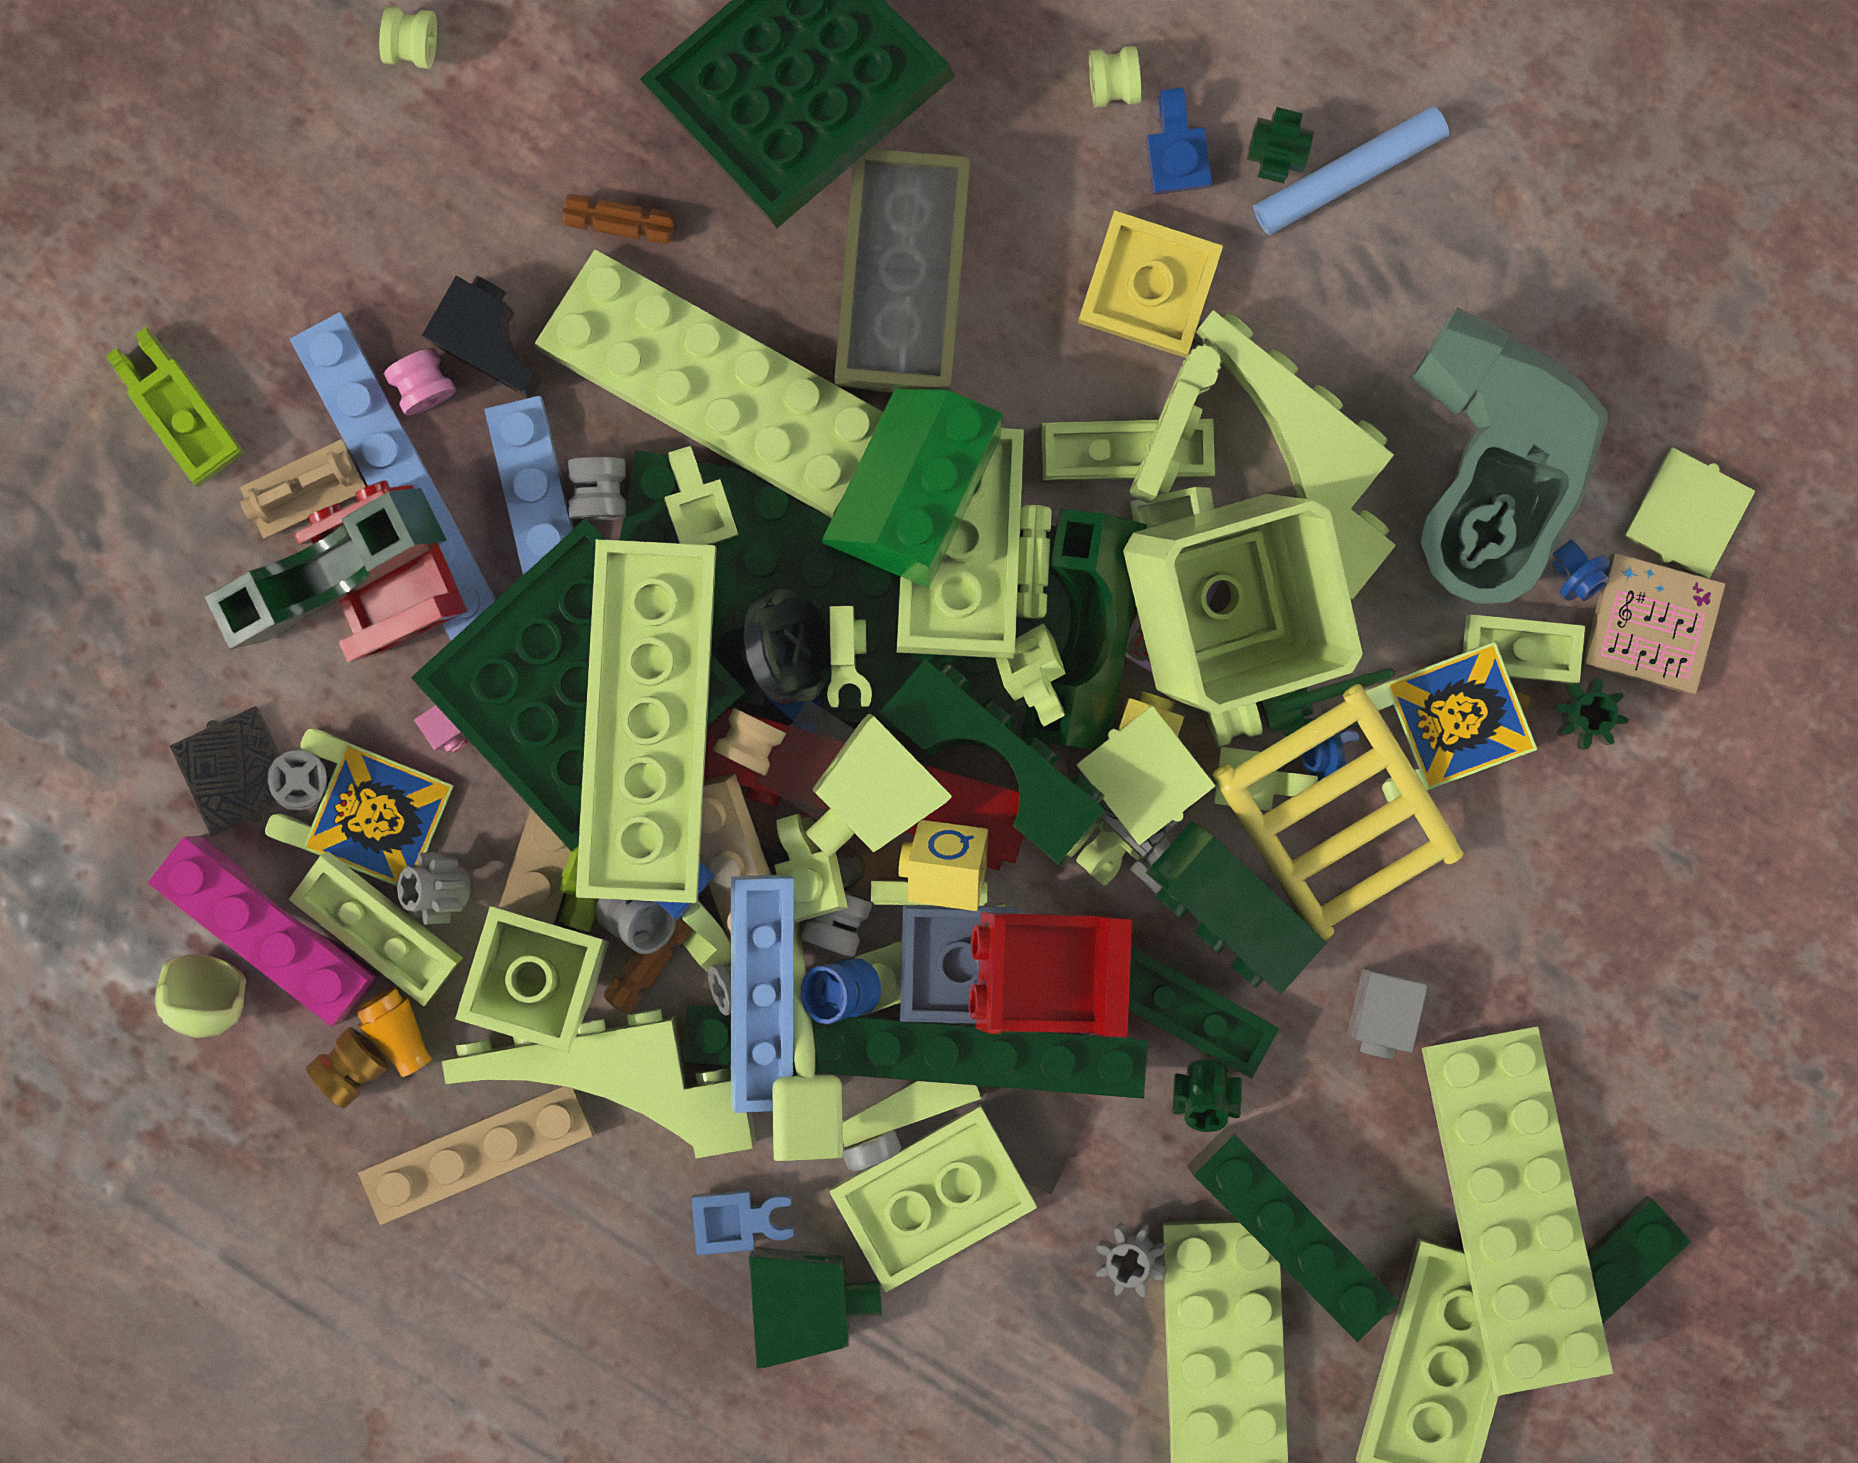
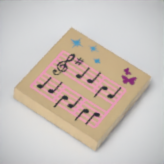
M1616 553L1610 555L1609 561L1611 564L1605 573L1609 581L1600 591L1581 665L1690 695L1696 694L1726 583Z

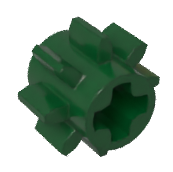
M1276 107L1271 120L1257 117L1248 149L1247 160L1261 164L1258 173L1259 178L1284 184L1289 170L1299 173L1304 172L1314 131L1301 128L1300 124L1303 113Z
M1600 678L1590 681L1587 693H1584L1582 688L1576 683L1566 685V691L1571 698L1564 704L1552 705L1553 711L1562 714L1564 723L1556 733L1558 736L1571 733L1578 735L1577 747L1581 750L1589 749L1592 744L1593 735H1596L1602 744L1612 745L1615 741L1610 730L1617 724L1628 723L1629 720L1623 715H1618L1616 703L1620 702L1624 697L1623 693L1609 695L1603 693V681ZM1591 705L1592 710L1600 712L1599 722L1589 723L1586 717L1580 716L1581 706Z
M1209 1059L1199 1060L1189 1065L1186 1075L1178 1073L1174 1075L1172 1112L1176 1115L1185 1114L1184 1120L1190 1128L1200 1132H1215L1227 1125L1228 1117H1240L1242 1078H1230L1229 1069L1223 1063Z

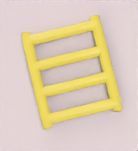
M1356 684L1344 692L1343 697L1346 701L1234 769L1230 764L1223 765L1212 774L1223 796L1300 917L1324 940L1334 934L1335 930L1332 926L1438 862L1444 860L1446 864H1452L1460 860L1464 855L1448 824L1373 701L1367 696L1360 684ZM1356 721L1358 722L1373 749L1264 815L1262 814L1247 790L1249 786ZM1386 768L1402 795L1296 859L1291 860L1276 836L1277 833ZM1415 815L1430 841L1320 906L1305 882L1307 878L1410 816Z

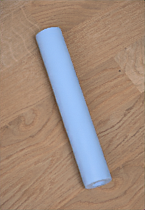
M1433 105L1253 205V210L1260 226L1270 236L1448 137L1449 128L1442 113Z

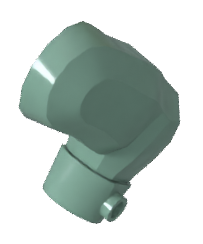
M1457 307L1426 352L1411 379L1456 416L1461 411L1465 412L1476 432L1467 442L1462 453L1454 482L1426 516L1421 546L1431 574L1451 594L1476 604L1509 603L1534 588L1545 570L1552 550L1579 510L1588 488L1594 463L1608 422L1607 410L1586 384L1551 356L1509 338L1510 331Z

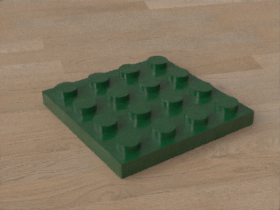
M731 0L644 74L640 80L647 91L777 229L951 81L955 75L950 64L885 0Z
M586 518L411 677L418 687L571 852H574L579 847L596 539L606 540ZM712 654L710 661L707 728L746 693L744 688Z

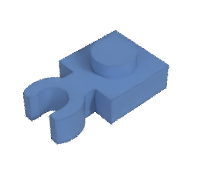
M750 1189L693 1194L691 1197L697 1255L755 1250L754 1233L763 1232L768 1238L777 1241L787 1240L794 1236L795 1230L793 1225L780 1227L775 1225L770 1218V1213L773 1209L791 1206L792 1197L788 1194L779 1193L771 1195L762 1205L752 1206Z

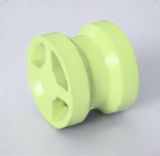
M386 6L381 20L379 39L382 63L396 65L401 60L412 61L417 68L430 69L434 61L437 44V18L435 12L422 9L417 14H407L398 6Z
M1136 46L1123 47L1117 54H1107L1102 49L1089 50L1090 87L1094 108L1106 107L1111 100L1120 99L1127 104L1141 103V76Z
M1256 703L1217 715L1204 711L1212 738L1218 748L1229 745L1233 737L1241 734H1246L1250 737L1262 734V724Z

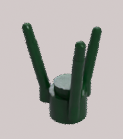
M1386 668L1311 691H1307L1305 687L1262 700L1260 703L1268 728L1271 733L1284 729L1287 737L1316 719H1304L1305 716L1314 714L1313 703L1343 695L1345 691L1356 684L1366 688L1390 680L1395 676V672L1391 668ZM1356 721L1346 728L1360 727V725Z

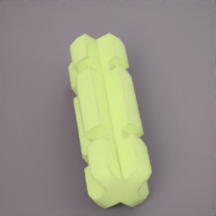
M1025 505L1021 508L1020 530L1023 531V537L1019 539L1018 585H1020V592H1017L1016 616L1025 619L1044 618L1047 611V594L1043 593V587L1048 585L1050 539L1046 538V532L1051 530L1052 511L1050 507L1043 505Z

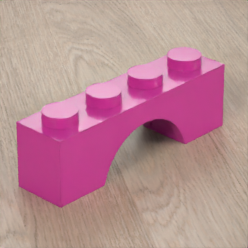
M202 836L183 837L147 882L331 1027L347 1020L380 977L378 973L337 941L317 933L280 908L250 880L246 870Z

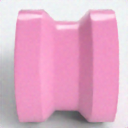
M427 348L410 354L392 364L384 372L388 383L398 388L402 396L399 405L406 416L431 409L449 399L457 391L452 380L443 377L439 369L441 358L435 348Z

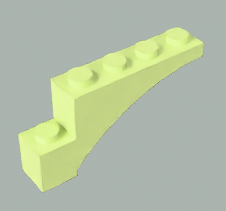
M1213 310L1198 328L1194 338L1202 346L1204 344L1206 346L1212 345L1213 349H1217V353L1221 354V363L1247 392L1269 426L1287 464L1297 498L1314 500L1331 511L1350 600H1353L1396 546L1386 537L1390 530L1381 520L1368 511L1362 510L1358 515L1351 509L1394 456L1393 453L1384 447L1388 440L1371 424L1361 420L1356 425L1339 410L1343 407L1342 402L1326 388L1316 384L1311 389L1296 377L1297 366L1281 352L1271 349L1266 353L1251 341L1250 338L1253 332L1240 319L1230 313H1226L1224 317H1221Z
M661 1009L627 1014L628 1025L605 1028L604 1019L584 1021L581 1023L569 1053L513 1037L514 1045L492 1048L490 1039L457 1044V1055L450 1056L442 1061L446 1084L479 1080H523L566 1086L607 1098L644 1114L680 1136L694 1147L695 1158L753 1149L756 1143L752 1113H735L731 1108L730 1067H719L696 1072L697 1082L688 1084L685 1063L682 1062L683 1050L677 1016L662 1018Z

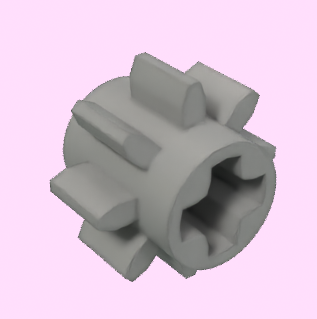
M444 852L418 853V865H407L399 876L397 885L399 901L405 910L410 911L411 918H423L424 925L450 923V912L462 911L469 900L471 888L469 876L463 867L458 866L457 858H445Z
M1120 1223L1114 1230L1117 1243L1113 1244L1109 1241L1101 1240L1096 1248L1100 1254L1107 1256L1106 1263L1099 1267L1096 1275L1097 1277L1109 1275L1110 1279L1116 1283L1114 1287V1295L1116 1296L1124 1288L1135 1287L1140 1297H1144L1148 1292L1147 1276L1155 1280H1162L1167 1270L1155 1263L1156 1258L1160 1257L1166 1250V1243L1154 1245L1147 1237L1149 1226L1146 1224L1138 1233L1128 1234L1126 1227ZM1129 1249L1139 1253L1138 1265L1134 1271L1124 1267L1125 1255Z

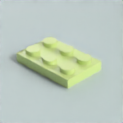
M981 1104L904 1146L899 1154L863 1169L831 1187L829 1191L885 1292L892 1290L1037 1208V1204Z

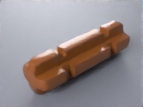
M577 194L567 195L563 205L562 220L568 227L586 230L588 226H593L595 232L638 240L643 235L646 236L649 242L665 245L671 242L674 235L675 217L669 211L652 208L651 212L648 213L645 212L642 206L599 198L597 203H594L590 200V197Z
M680 917L679 920L676 919L672 936L659 950L649 954H640L634 951L621 968V971L625 973L621 979L615 977L604 991V998L607 1002L623 1013L629 1014L633 1012L643 998L639 992L643 987L646 990L650 989L675 955V951L672 950L675 944L681 946L692 932V928Z

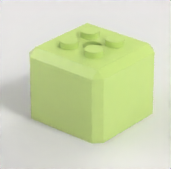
M1272 494L1260 495L1133 532L1123 550L1156 689L1173 700L1217 715L1353 673L1363 655L1331 511L1314 500ZM1223 580L1230 588L1231 599L1224 610L1214 613L1207 604V592L1213 583Z

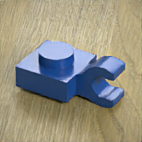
M1184 87L1161 90V96H1158V108L1162 133L1151 134L1146 138L1153 195L1210 188L1212 181L1205 127L1187 129Z

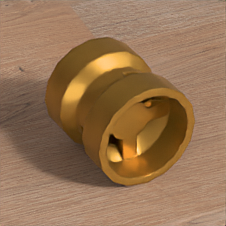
M348 1027L336 1039L335 1048L329 1054L318 1055L306 1066V1071L314 1084L326 1097L339 1107L345 1109L359 1096V1088L366 1081L377 1080L389 1066L383 1055L371 1041L355 1028Z

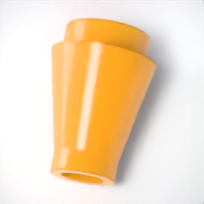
M396 987L379 993L355 1010L361 1020L358 1028L391 1061L401 1077L412 1074L431 1061L432 1058L425 1048L409 997H401Z

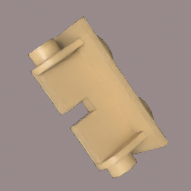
M342 438L239 487L244 499L240 500V503L247 518L250 521L255 520L263 539H267L309 519L308 516L318 510L334 504H341L355 497V493L365 488L366 485Z

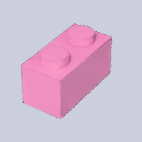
M436 705L414 719L434 750L447 752L452 750L454 753L470 743Z

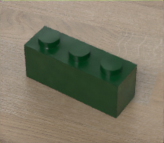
M1193 821L1186 826L1145 872L1161 887L1154 896L1179 919L1189 912L1199 922L1193 932L1218 954L1227 947L1237 957L1230 966L1255 988L1265 981L1278 993L1282 994L1327 944L1316 931L1219 840Z

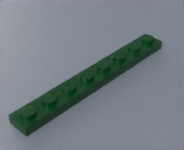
M687 1005L682 1062L731 1066V1014H722L718 1007ZM848 1017L838 1022L824 1024L811 1018L815 1044V1073L1144 1099L1148 1040L1050 1032L1001 1031V1034H989L972 1026ZM793 1060V1071H796L795 1064H794V1060Z

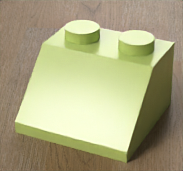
M490 906L455 1019L569 1053L592 1000L609 941Z

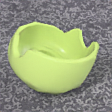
M186 954L170 959L162 966L156 988L155 1006L157 1015L162 1018L164 1024L178 1033L194 1038L220 1036L236 1024L241 1016L244 1006L246 977L243 972L228 961L209 955Z

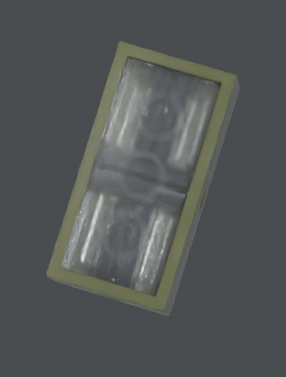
M871 148L853 163L835 368V383L841 389L892 394L895 388L951 391L971 157Z

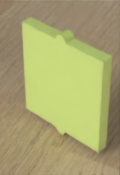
M1671 447L1666 453L1623 536L1658 554L1661 563L1673 562L1698 576L1710 579L1755 490L1719 472L1720 468L1716 463L1707 466Z
M1153 705L1120 731L1116 729L1110 730L1108 733L1109 739L1076 764L1088 781L1105 795L1103 800L1139 846L1170 821H1181L1183 819L1182 812L1215 787V784Z

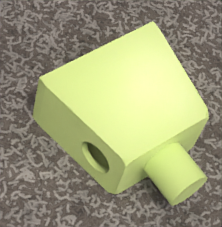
M868 714L860 722L815 784L813 791L830 809L805 833L829 858L854 834L875 852L945 804L952 796L873 715Z

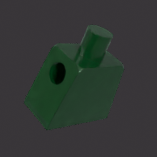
M761 1247L755 1248V1250L750 1252L748 1258L756 1368H767L843 1349L849 1346L850 1341L849 1318L882 1316L880 1282L846 1283L844 1256Z

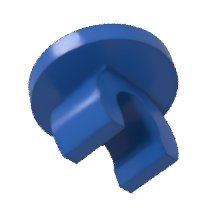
M1571 539L1553 553L1556 560L1552 565L1566 580L1560 590L1561 596L1566 601L1577 597L1582 601H1586L1596 595L1609 581L1605 573L1611 563L1604 555L1597 556L1589 561L1581 548Z
M1340 731L1302 754L1301 760L1309 775L1318 776V782L1348 764L1345 762L1343 745L1346 742L1359 740V733L1355 731Z

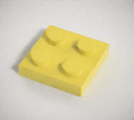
M1114 210L1078 323L1186 358L1223 245Z

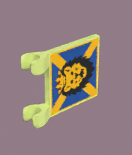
M1496 641L1364 690L1378 711L1391 705L1395 706L1418 768L1414 770L1426 790L1538 749ZM1391 777L1382 785L1388 802L1402 795Z
M308 729L302 738L301 749L337 763L312 826L288 815L277 813L269 818L265 828L266 835L320 856L329 851L348 867L397 886L399 876L406 866L418 865V853H426L428 851L454 785L351 744L319 729Z

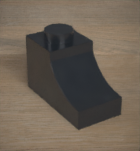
M456 275L422 336L430 344L522 396L532 398L542 380L535 372L521 363L513 349L509 334V322L515 313L502 301L506 292L477 275L472 284Z

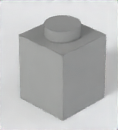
M1362 968L1347 1032L1349 1037L1362 1041L1360 1052L1393 1060L1396 1050L1412 1053L1428 985L1419 981Z

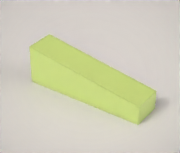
M912 1081L843 1119L844 1146L856 1144L981 1099L978 1086Z

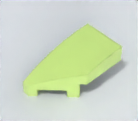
M698 899V902L692 903L681 916L685 923L692 928V932L683 942V945L698 964L709 973V967L716 964H721L724 967L731 966V944L723 929Z

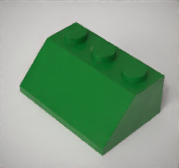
M895 388L822 538V542L929 589L1001 438L1003 413L950 390Z

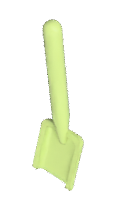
M794 922L793 1060L797 1076L779 1077L773 1083V1152L775 1161L843 1158L842 1084L839 1078L834 1075H815V1044L812 1020L801 1001L800 987L806 975L800 922Z

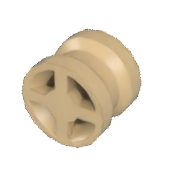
M733 708L728 718L731 727L726 737L717 740L713 751L765 776L770 767L768 756L774 746L781 744L786 733Z

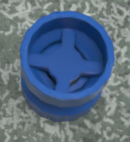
M850 958L835 964H825L810 969L804 976L800 987L801 1001L804 1009L812 1019L824 1024H831L848 1017H857L869 1013L878 1005L881 996V982L877 971L870 963L860 958Z

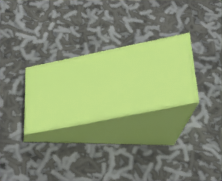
M1192 487L1169 492L1168 494H1160L1150 503L1139 499L1130 501L1133 521L1147 524V528L1214 509L1211 488Z

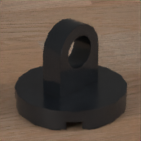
M779 587L763 591L754 598L745 616V625L725 633L719 640L717 647L719 663L740 685L758 683L769 698L782 705L811 701L819 695L826 684V681H820L823 669L830 668L831 661L828 630L821 613L812 601L804 603L798 596L802 592L794 587ZM741 641L745 644L747 661L750 667L746 666L740 657L739 647Z

